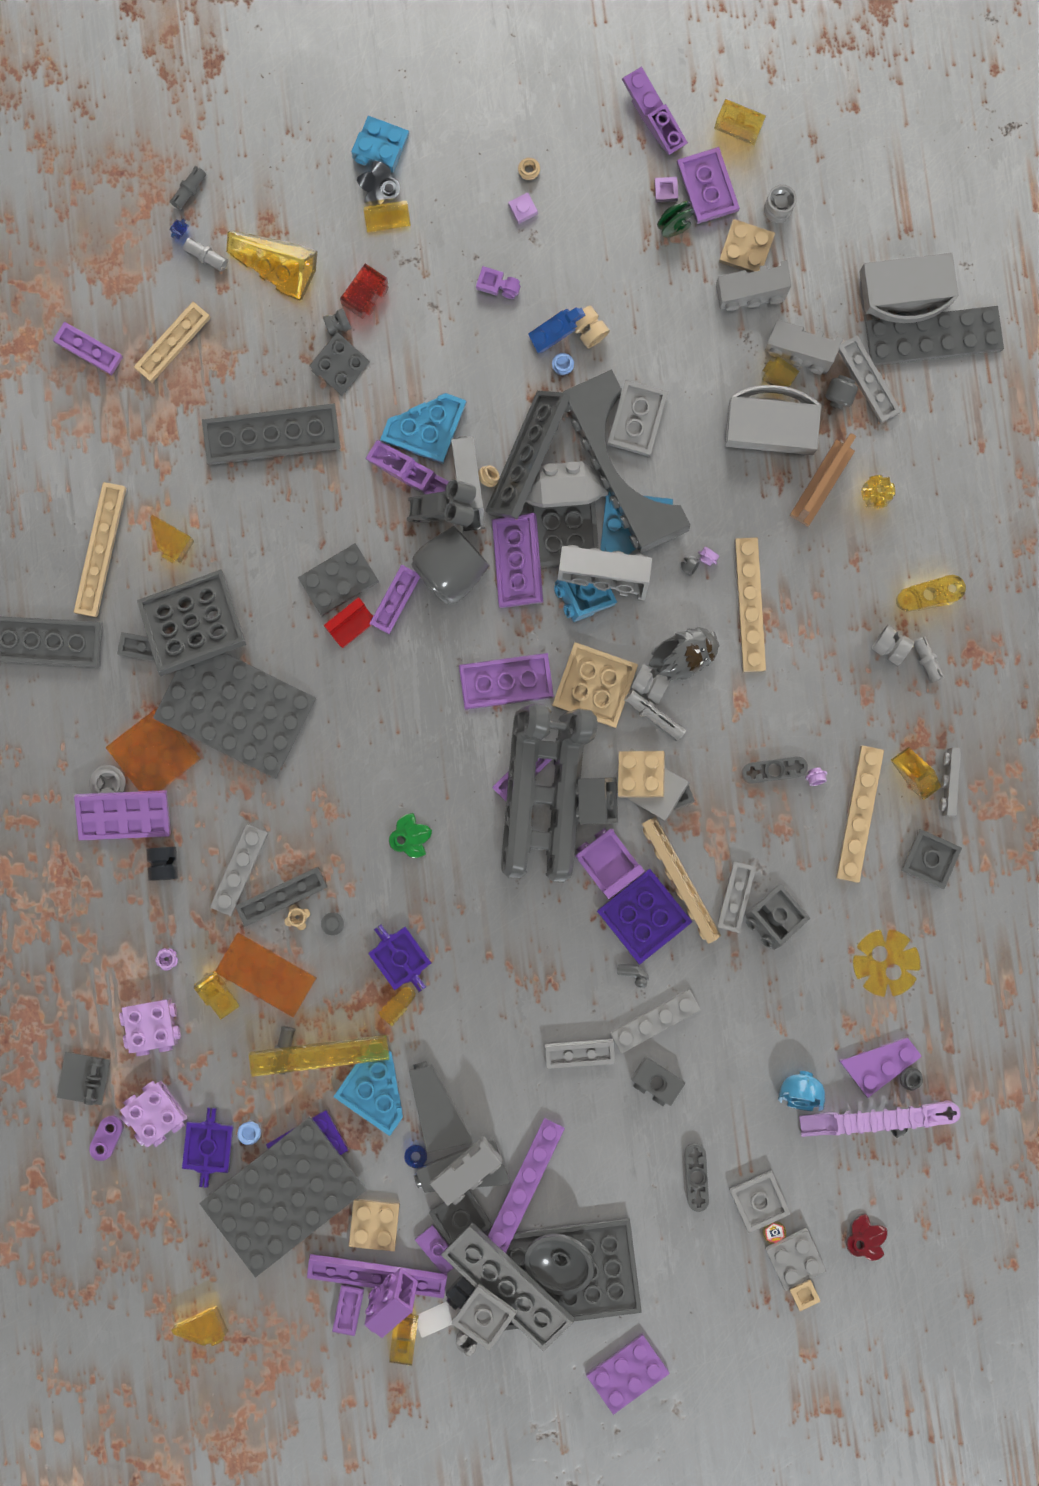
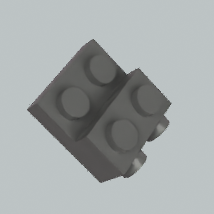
M782 884L776 886L764 899L759 901L744 915L747 918V926L753 931L757 930L762 936V943L767 948L772 947L773 950L781 947L810 919Z

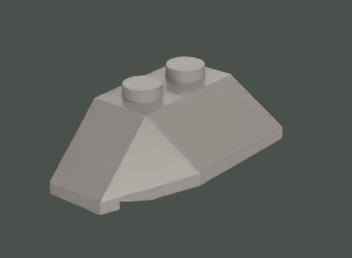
M584 461L549 463L541 465V469L532 485V490L525 502L542 508L583 505L592 503L602 496H607L608 489L605 490L600 481L601 474Z

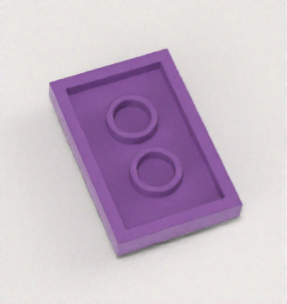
M719 147L677 160V166L689 202L691 203V208L695 210L694 217L697 224L739 211L740 207Z
M641 1334L588 1372L586 1376L614 1415L670 1373L645 1336Z

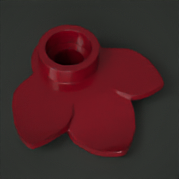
M860 1215L851 1226L852 1235L847 1239V1250L855 1257L864 1256L870 1261L879 1260L884 1256L880 1245L885 1242L888 1230L879 1225L871 1226L868 1215ZM857 1241L861 1242L860 1249L856 1247Z

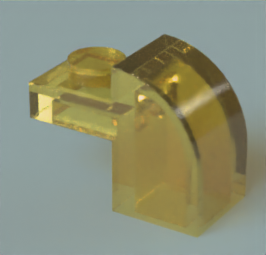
M212 971L194 984L195 991L207 1006L210 1005L220 1020L240 1007L235 997L226 987V983L215 971Z

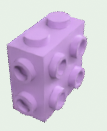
M171 999L123 1007L119 1017L121 1026H125L126 1035L123 1036L125 1049H128L129 1053L136 1052V1057L150 1054L151 1049L158 1048L159 1052L173 1050L172 1046L178 1044V1039H181L180 1028L175 1026L174 1017L177 1016L175 1003H172Z
M151 1081L142 1088L143 1094L138 1097L134 1094L124 1101L125 1107L120 1111L123 1114L121 1115L123 1122L128 1127L131 1126L136 1132L134 1136L140 1145L149 1147L153 1144L154 1147H157L166 1140L164 1135L172 1130L175 1133L184 1127L183 1121L188 1117L162 1081L156 1084L154 1081Z

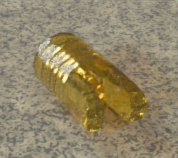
M407 986L404 987L395 997L392 996L381 1011L378 1012L392 1027L402 1017L404 1012L408 1010L407 1007L416 997L414 989Z

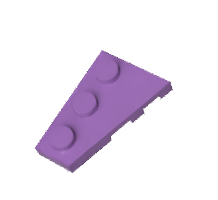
M903 1038L870 1051L841 1059L839 1062L864 1095L869 1098L922 1056L908 1038Z

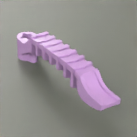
M943 1101L921 1105L919 1108L909 1106L908 1109L897 1107L896 1110L883 1109V1111L876 1112L871 1110V1112L865 1113L858 1111V1113L850 1114V1111H846L845 1114L840 1115L838 1112L800 1115L801 1136L864 1134V1132L871 1131L875 1133L883 1130L916 1129V1127L929 1128L936 1125L953 1124L960 1118V1109L952 1101ZM947 1107L954 1111V1113L950 1114L949 1118L942 1114L947 1111Z

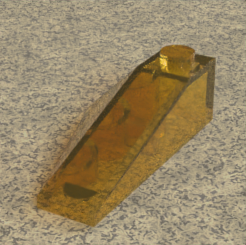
M229 230L227 233V253L244 266L251 267L257 271L261 279L270 281L281 294L299 301L303 299L316 272L318 251L296 243Z

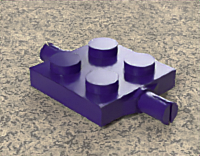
M382 924L378 926L379 929L376 927L374 931L382 941L368 954L394 990L405 983L412 982L419 993L422 989L426 988L419 975L423 969L432 964L406 926L397 933L389 935Z
M207 1107L206 1121L187 1122L182 1169L195 1170L200 1173L199 1187L204 1186V1188L209 1187V1175L211 1173L229 1172L234 1129L233 1125H222L215 1122L217 1108Z

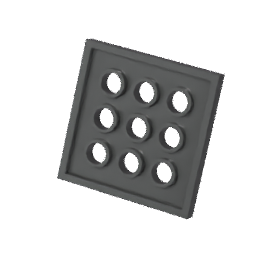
M222 569L137 600L160 677L246 645ZM205 594H212L210 599L202 600ZM184 602H191V604L188 607L181 608V605ZM170 609L167 615L160 616L162 610ZM212 611L218 612L213 618L207 617ZM196 619L195 624L191 626L186 625L189 620ZM175 627L172 633H165L167 628ZM217 629H223L222 634L218 636L213 635ZM202 637L199 643H191L194 638ZM174 645H181L177 651H170Z

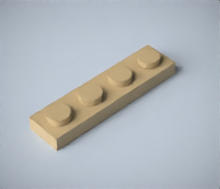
M192 302L136 363L134 368L149 382L153 383L209 321L210 315L195 302Z

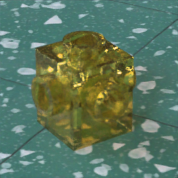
M883 475L869 477V480L861 488L862 499L865 501L866 507L874 506V509L884 508L893 500L895 486L894 483L890 482V477L883 478ZM877 488H881L882 493H879Z

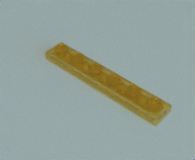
M387 1035L249 1052L252 1077L390 1060Z

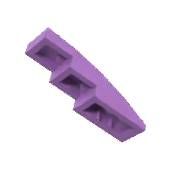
M379 440L375 442L366 457V460L424 495L443 492L449 481L436 475L434 471L415 462L413 458Z

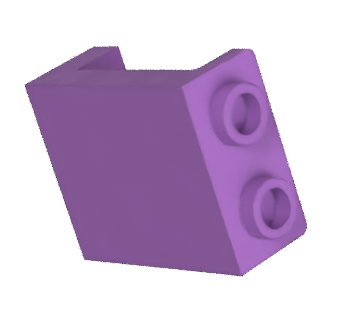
M603 828L594 835L596 838L594 842L589 845L586 841L576 849L578 854L575 857L605 897L610 899L645 871L619 840L614 830L611 828L607 831L606 828Z

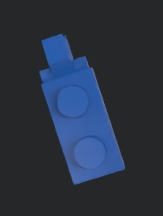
M576 307L571 311L569 309L562 310L528 333L537 353H543L574 332L577 327L576 322L586 316L583 309Z

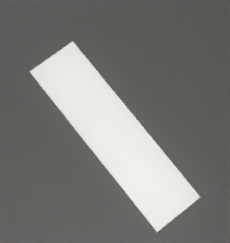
M446 1301L413 1316L421 1337L424 1338L452 1325L451 1323L460 1309H453Z

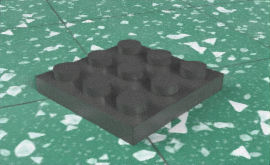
M595 501L583 505L545 508L528 503V514L535 513L537 517L541 568L559 567L562 546L576 545L583 549H599Z

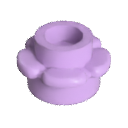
M704 547L702 551L698 552L701 555L700 561L708 566H711V564L717 565L716 561L720 556L714 551Z
M813 768L808 771L806 780L810 786L821 785L827 781V772L821 770V768Z
M171 948L159 950L155 958L157 966L165 971L171 970L178 963L177 953Z

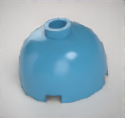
M800 1071L799 1074L791 1075L785 1079L781 1085L778 1100L780 1103L783 1100L788 1101L787 1106L791 1108L813 1111L814 1107H819L818 1111H822L825 1104V1090L821 1082L813 1078L812 1073Z

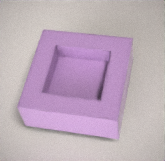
M677 177L655 178L656 202L678 201Z
M525 193L508 202L518 224L538 215V211L529 193Z

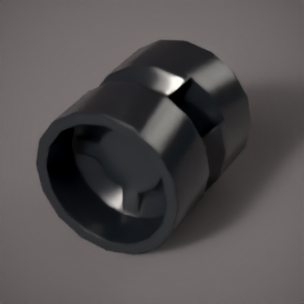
M176 847L146 849L147 862L151 863V866L148 867V881L178 879V866L174 864V861L177 860Z

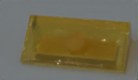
M407 201L363 207L367 232L411 226Z

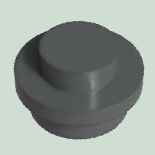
M328 913L322 918L321 928L326 934L337 935L342 931L344 921L339 914Z
M909 1067L901 1073L900 1083L905 1089L912 1091L922 1085L923 1077L918 1069Z

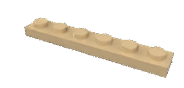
M106 482L102 484L75 603V614L94 618L98 617L127 489L125 486Z
M758 537L736 538L735 556L743 673L766 671Z
M860 746L836 874L837 879L856 883L860 882L884 754L882 749Z
M656 816L642 823L644 835L648 840L652 841L655 847V855L659 860L663 861L666 867V875L670 880L674 881L677 887V895L681 900L684 899L688 907V915L692 920L695 919L699 927V935L708 944L717 940L721 934Z

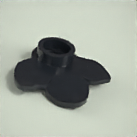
M373 161L372 172H365L357 177L359 186L368 192L364 203L368 205H381L386 199L397 197L400 192L399 182L392 177L391 169L381 161ZM387 184L393 186L391 191L385 190Z

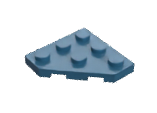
M444 393L427 403L424 402L405 413L389 418L380 440L381 442L444 464L452 443L451 439L455 435L467 401Z
M608 492L605 501L600 549L605 552L621 551L629 555L637 548H633L629 539L631 534L628 528H623L619 519L621 514L618 508H613L609 498L611 494ZM644 496L656 502L673 505V499Z
M373 1039L334 1095V1098L389 1136L403 1118V1111L392 1052Z

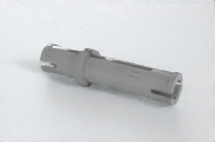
M634 689L626 695L624 701L638 710L639 715L642 717L646 716L658 727L675 738L676 741L680 740L684 735L686 729L657 709L651 700L647 701L635 692Z

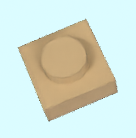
M810 1279L789 1289L799 1311L821 1302Z

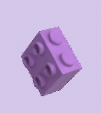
M401 1268L394 1274L390 1273L379 1287H374L369 1293V1304L365 1311L364 1325L381 1338L388 1334L413 1312L418 1281Z

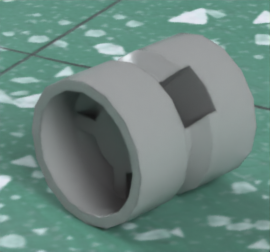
M781 184L770 190L764 205V213L770 221L782 223L790 218L797 200L795 191L791 187Z
M887 625L873 644L872 650L881 656L888 655V660L899 666L910 652L914 641L905 635L899 636L896 629Z
M643 664L630 690L634 689L639 695L645 693L647 694V699L659 704L671 680L667 679L668 676L655 674L653 668Z

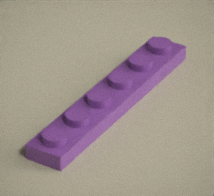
M544 1118L488 1235L505 1253L565 1129Z
M310 1254L307 1278L374 1288L376 1286L379 1287L390 1273L394 1274L401 1268L418 1281L416 1295L444 1299L447 1274Z

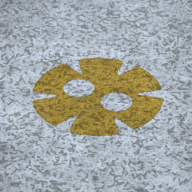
M877 930L868 934L858 944L857 948L867 956L854 955L853 967L857 979L871 975L863 985L866 990L884 997L887 984H889L892 995L897 996L906 992L915 983L917 978L906 970L919 971L920 956L916 947L903 951L910 942L906 935L895 930H888L885 942L881 930ZM877 946H883L888 951V957L883 962H878L872 957V951ZM891 964H896L901 968L902 974L897 980H890L886 976V969Z

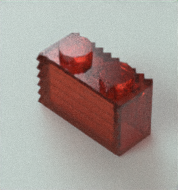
M365 263L340 297L341 304L362 319L366 314L370 316L376 307L375 302L378 297H384L389 289L387 277Z

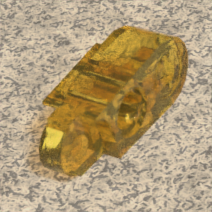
M947 575L902 589L897 595L896 604L901 610L906 612L950 605L964 596L966 585L959 576ZM955 585L956 591L950 592L948 586ZM924 590L932 592V600H927L924 597Z

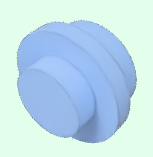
M559 353L552 360V368L558 375H568L574 368V360L567 353Z

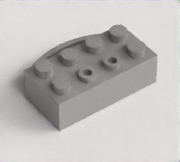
M952 253L864 263L859 271L865 314H872L886 321L914 323L930 319L946 310L959 296ZM932 306L937 308L932 312L917 316H899L888 313L890 311L914 312Z
M763 385L745 389L733 395L729 401L725 447L814 455L818 449L821 404L803 392L784 386ZM761 393H777L799 400L800 403L771 398L754 399L750 398V396Z

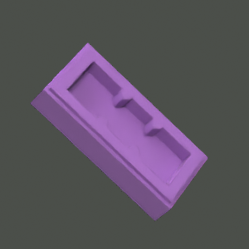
M433 1224L415 1238L417 1244L442 1274H447L454 1268L441 1256L449 1244Z
M341 1285L332 1332L355 1336L365 1288Z

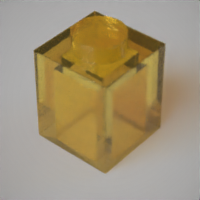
M777 356L774 362L769 360L762 370L765 372L762 380L769 385L790 387L800 371Z

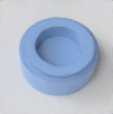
M253 1121L243 1123L237 1132L238 1139L245 1145L255 1144L261 1137L260 1126Z

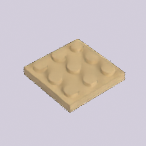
M574 642L552 706L567 712L575 709L591 710L596 715L598 723L616 729L625 704L624 699L630 690L638 664Z

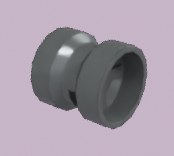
M343 308L337 310L334 315L328 314L323 316L330 337H333L336 332L351 330L349 320Z

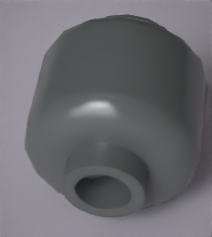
M839 375L838 378H832L825 394L826 399L831 401L829 406L840 410L843 409V406H852L858 387L855 385V380Z

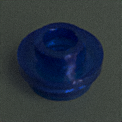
M184 218L181 221L176 219L169 229L172 232V238L176 237L180 240L188 229L189 225L185 223L186 220Z
M411 1145L408 1147L404 1155L405 1162L412 1168L422 1167L427 1161L425 1148L421 1145ZM418 1152L420 1159L414 1160L412 1153Z

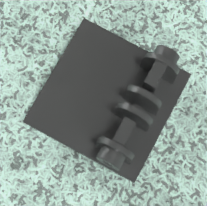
M336 332L309 367L312 368L311 371L315 375L322 377L343 396L370 361L342 335Z
M65 1052L57 1098L84 1102L86 1105H102L110 1059Z

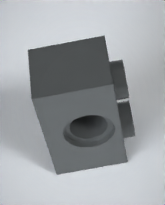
M647 1056L644 1057L631 1078L635 1082L634 1088L643 1094L647 1090L654 1095L652 1099L661 1106H664L665 1103L671 1106L685 1085L683 1080ZM654 1077H661L663 1080V1084L659 1089L651 1087V1080Z

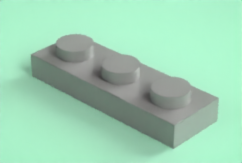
M949 748L947 753L943 755V766H946V772L941 780V787L944 788V798L941 797L940 811H943L942 816L945 817L957 815L961 748Z
M733 861L717 928L740 933L756 867Z
M613 1039L545 1044L547 1069L615 1064Z

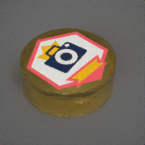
M775 1221L764 1226L762 1234L768 1243L774 1244L786 1238V1229L782 1223Z

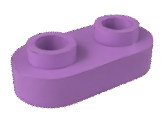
M112 1115L101 1121L89 1148L90 1155L95 1160L104 1161L113 1154L124 1129V1124L119 1117ZM108 1124H112L114 1126L113 1132H109L107 1130ZM99 1145L104 1147V1153L97 1151Z

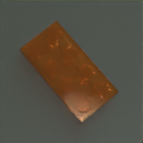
M239 932L215 970V973L293 1018L317 979L316 976Z

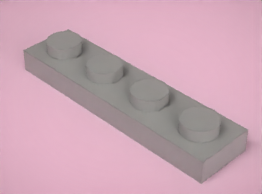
M856 335L842 343L838 352L880 424L900 414L901 410L859 337Z
M249 824L246 825L210 908L229 916L233 915L235 906L239 902L268 836L267 832Z
M689 989L610 1034L622 1054L701 1009Z

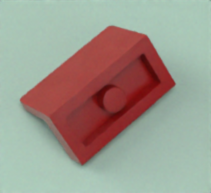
M358 597L324 624V627L339 646L344 648L372 626L369 623L373 615Z

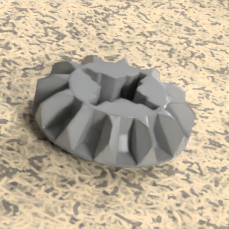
M111 765L101 766L90 777L89 786L92 794L123 792L126 789V778L117 767ZM102 776L108 780L114 778L112 782L114 790L108 787L102 789L105 785Z

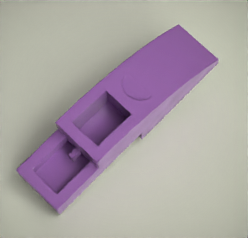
M642 66L623 77L622 81L632 97L631 102L666 153L670 155L688 144L666 104L663 105Z

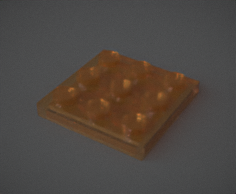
M158 707L105 747L139 791H162L202 760L181 732L153 719Z

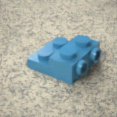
M368 115L363 129L359 132L352 148V158L361 165H372L373 161H381L391 169V173H394L408 139L409 130Z
M558 579L555 582V594L558 598L562 597L565 604L563 607L564 613L567 618H572L573 622L593 616L595 612L614 606L617 603L611 588L602 591L598 590L591 583L587 586H582Z

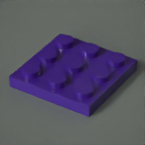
M648 869L597 910L601 918L639 965L692 923V920L651 869Z

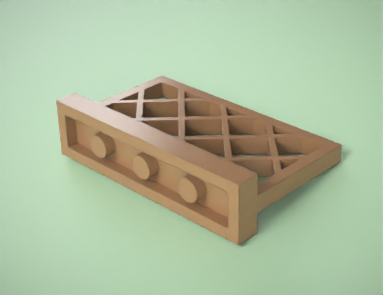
M850 433L844 443L837 439L835 440L789 516L809 527L855 450L850 448L856 438L854 434Z

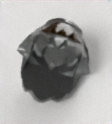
M700 627L687 629L685 632H677L673 637L663 641L652 651L653 657L649 662V666L657 668L656 671L659 672V675L669 676L668 680H685L714 661L720 646L714 631L709 632L707 629Z

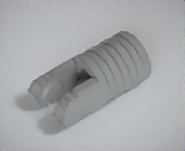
M459 1330L456 1337L457 1348L466 1356L473 1355L476 1351L477 1342L472 1338L470 1344L465 1342L469 1336Z

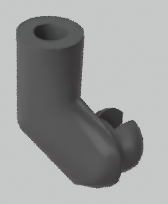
M618 964V975L632 976L636 979L635 985L639 988L647 986V981H649L648 974L638 965Z

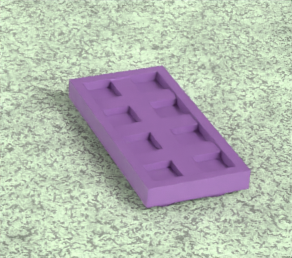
M167 790L76 794L74 796L79 840L166 837L171 834Z

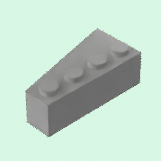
M576 545L562 546L558 580L587 586L591 583L598 590L606 591L611 588L618 590L619 595L628 596L629 593L638 595L639 600L645 601L650 582L652 558L643 554L627 555L621 551L605 552L598 548L583 549Z

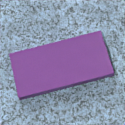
M536 514L519 515L518 519L507 517L492 519L499 608L543 603Z
M548 653L459 665L465 710L554 698Z

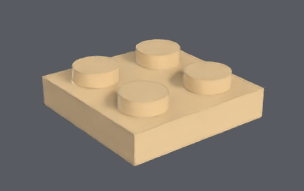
M733 219L719 263L740 270H746V272L760 271V266L765 265L775 232Z
M619 751L618 797H664L665 752Z
M355 1199L353 1201L349 1247L395 1251L400 1203Z

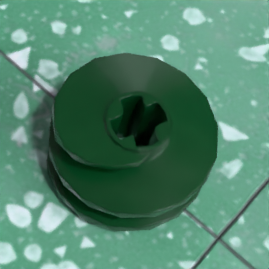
M689 201L673 205L661 215L657 227L662 230L663 237L676 236L691 226V222L686 220L695 213V210L692 208L688 209L691 204Z

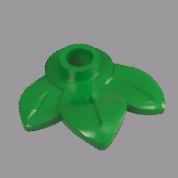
M408 813L397 821L396 830L389 836V845L394 851L404 852L411 858L422 857L426 855L422 844L430 838L432 829L426 825L416 824L414 813ZM397 837H402L404 839V843L399 844L397 842Z

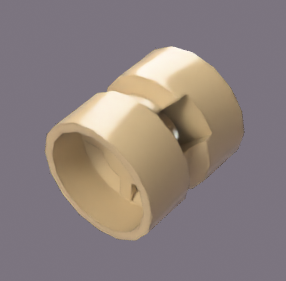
M591 305L583 309L586 316L576 322L577 327L574 331L576 334H581L580 340L588 349L602 341L610 332L602 320L598 321L599 315Z

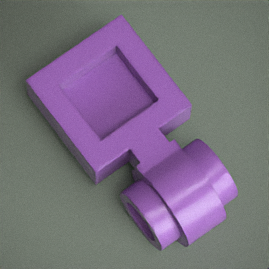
M482 266L476 290L497 296L499 289H501L504 297L514 299L515 296H518L521 286L518 279L508 277L507 280H503L504 272Z

